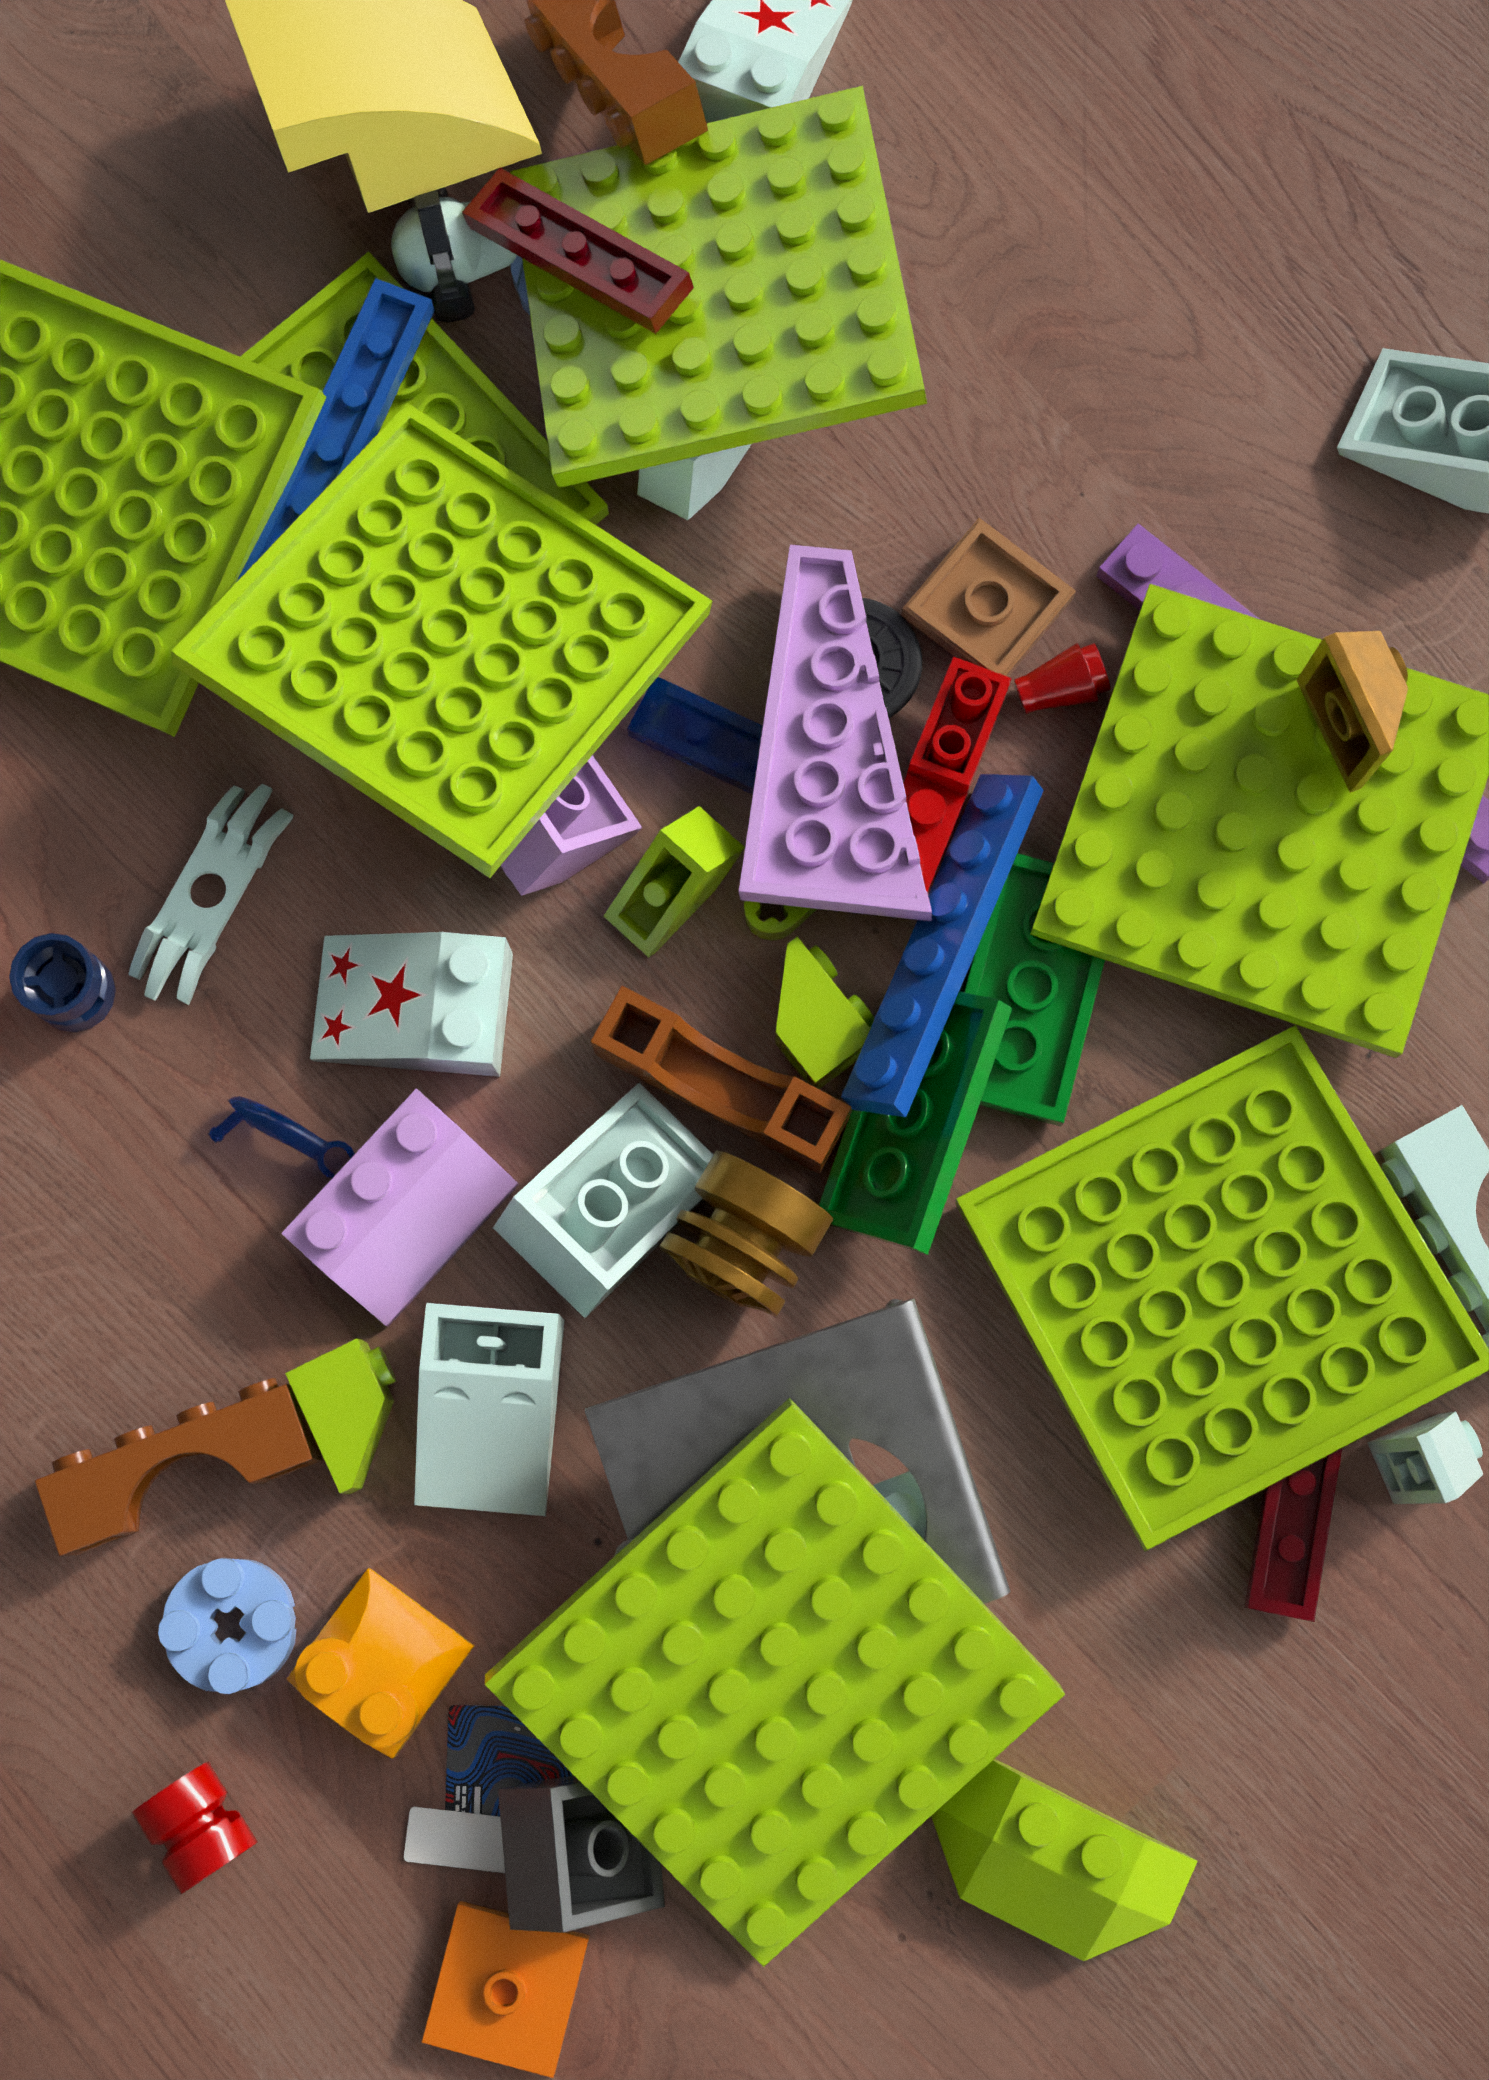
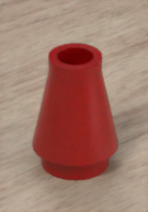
M1076 643L1028 674L1014 679L1026 714L1042 709L1097 702L1098 694L1111 690L1103 661L1095 643L1082 648Z

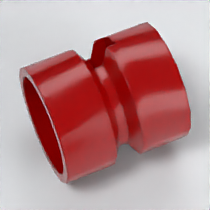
M209 1761L182 1776L131 1812L150 1845H164L167 1849L161 1863L181 1895L258 1843L239 1810L226 1811L224 1809L223 1803L228 1792Z

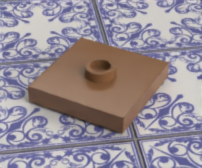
M978 518L902 608L901 616L954 657L1009 677L1074 599L1076 590L982 519Z

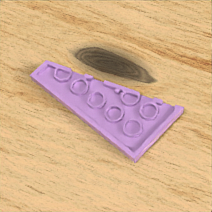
M790 545L739 886L740 900L932 921V910L928 893L925 889L916 838L913 835L906 803V793L887 708L883 700L875 655H873L852 551Z

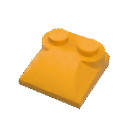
M368 1568L313 1643L302 1651L296 1666L286 1679L307 1701L363 1743L393 1759L398 1755L475 1645L377 1572Z

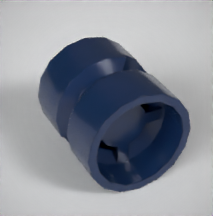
M49 933L34 937L19 949L12 960L9 979L15 997L22 1006L59 1030L79 1032L91 1029L105 1019L114 1004L116 987L110 970L104 962L92 954L85 946L67 935Z

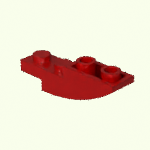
M954 656L903 782L913 835L916 838L920 866L927 893L948 847L1012 680L1008 676Z

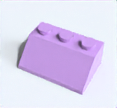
M592 755L502 863L501 867L520 895L523 896L564 882L635 836L642 829V826Z
M416 1088L281 1234L331 1280L385 1326L389 1327L519 1184L472 1138Z

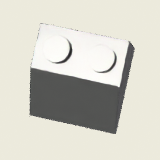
M575 1776L545 1779L498 1789L510 1930L564 1933L665 1907L661 1863Z

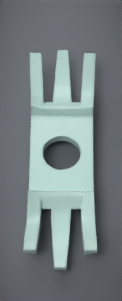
M261 784L242 803L227 823V834L222 832L230 815L243 798L245 791L242 788L233 786L207 817L206 828L157 917L151 925L145 928L135 951L128 974L140 980L156 947L162 939L148 977L144 993L146 997L154 1001L157 999L178 960L189 948L192 951L189 950L176 998L187 1005L190 1004L201 972L216 950L215 943L255 871L263 866L273 842L294 816L281 808L254 834L252 846L246 844L257 817L271 795L272 788ZM204 874H216L223 878L226 885V893L222 901L210 908H203L194 904L190 894L193 882Z

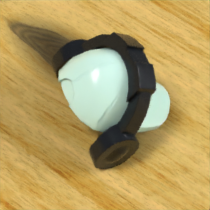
M445 187L408 199L410 209L396 222L391 239L392 253L398 273L411 287L423 292H431L436 319L446 323L464 320L475 311L471 289L467 283L509 266L514 262L517 255L472 230L467 225L462 211L470 202H459L455 198L449 197Z

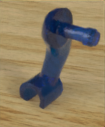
M242 1096L228 1099V1102L235 1111L216 1127H212L208 1133L215 1143L221 1142L226 1134L244 1120L251 1128L257 1129L269 1137L316 1160L320 1171L330 1178H333L335 1173L326 1166L324 1160L325 1153L329 1149L340 1147L348 1153L350 1158L355 1155L354 1149L347 1142L341 1140L327 1142L289 1117Z

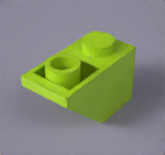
M797 936L787 944L775 1044L806 1083L820 1089L857 1061L875 1018L857 995L854 994L847 999L832 981L838 976V973L826 954L817 945L808 950Z

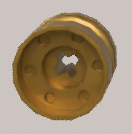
M716 1150L695 1185V1191L715 1208L711 1218H707L698 1213L681 1210L676 1218L682 1226L699 1237L697 1242L694 1244L668 1232L659 1247L680 1265L689 1278L714 1294L739 1307L743 1306L761 1310L777 1317L785 1304V1300L762 1283L767 1277L779 1284L794 1288L798 1277L778 1259L782 1249L798 1255L812 1257L832 1223L833 1217L811 1199L783 1181L738 1157Z

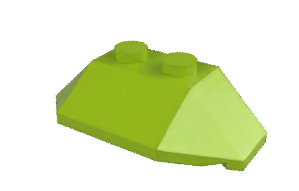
M996 1759L992 1760L931 1816L960 1899L1082 1961L1091 1959L1170 1925L1198 1862L1196 1859Z

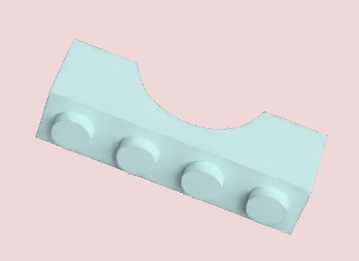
M1461 1105L1380 1150L1386 1161L1382 1164V1171L1395 1193L1401 1198L1404 1196L1408 1198L1419 1217L1415 1221L1416 1228L1429 1250L1433 1254L1440 1252L1453 1276L1449 1277L1450 1285L1465 1310L1469 1312L1474 1310L1487 1332L1482 1338L1489 1348V1248L1481 1236L1476 1218L1477 1195L1483 1179L1489 1172V1149Z

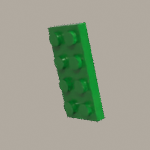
M1017 853L973 957L964 993L998 999L1012 1007L979 1105L1061 1127L1065 1121L1105 960L1030 935L1054 863Z
M959 992L907 1116L900 1117L852 1109L819 1206L833 1217L830 1226L928 1255L1012 1007L998 999Z

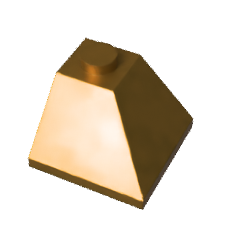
M1381 631L1336 632L1324 637L1297 678L1298 685L1350 793L1361 789L1393 751L1408 691L1406 684L1408 673L1405 662L1396 648L1388 647Z

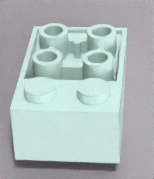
M426 1303L419 1366L414 1505L546 1516L565 1322L559 1314Z

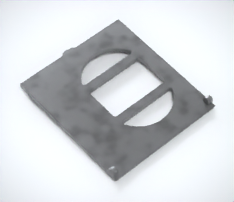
M914 1298L906 1301L899 1299L890 1300L885 1308L585 1408V1414L628 1539L617 1547L614 1557L790 1397L854 1466L855 1463L849 1448V1442L853 1438L875 1444L899 1459L913 1475L923 1497L926 1514L924 1541L984 1604L1010 1593V1588Z

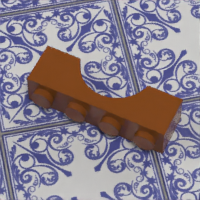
M526 0L531 16L525 18L524 22L535 47L541 53L546 50L551 53L554 65L565 83L569 84L574 81L577 84L580 95L591 114L595 116L601 113L605 117L607 127L620 148L629 145L639 159L647 165L708 131L696 82L667 49L640 55L621 54L612 51L625 37L615 0Z
M624 986L620 987L590 1041L595 1055L818 1174H820L850 1117L852 1106L795 1076L773 1072L732 1053L695 1030L679 1015Z
M276 1378L260 1381L239 1390L238 1393L241 1401L219 1410L216 1409L214 1402L204 1403L178 1413L176 1417L179 1425L155 1434L152 1425L141 1427L114 1438L117 1449L93 1458L91 1450L86 1449L53 1461L52 1466L55 1473L36 1479L35 1483L59 1556L79 1555L139 1532L141 1508L150 1486L165 1469L184 1458L200 1454L218 1457L232 1465L249 1483L264 1484L323 1461L320 1449L291 1385L278 1386Z

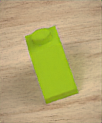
M698 806L659 831L604 914V917L649 958L712 895L745 847Z
M356 1338L285 1373L340 1494H352L363 1488L394 1402L388 1385L396 1382V1377L385 1353L380 1346L371 1350L367 1342Z

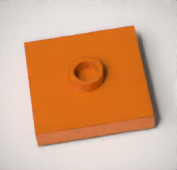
M460 1901L456 1909L422 2043L554 2078L590 1935L575 1931L559 1933L510 1930L508 1913Z

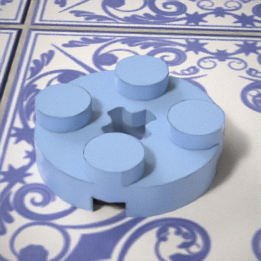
M220 1558L197 1566L183 1576L176 1584L166 1601L164 1615L159 1624L158 1635L160 1642L166 1649L170 1663L186 1681L205 1691L232 1694L264 1683L274 1676L285 1664L295 1645L297 1628L294 1629L296 1617L293 1607L295 1604L287 1584L268 1566L255 1560ZM237 1607L244 1614L239 1625L245 1631V1634L240 1641L233 1637H228L222 1642L215 1635L218 1628L216 1621H214L215 1615L219 1610L224 1613H230Z

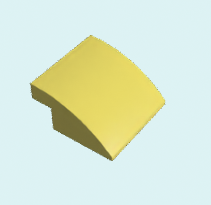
M225 0L288 173L345 154L368 213L542 154L539 141L477 8L463 0Z

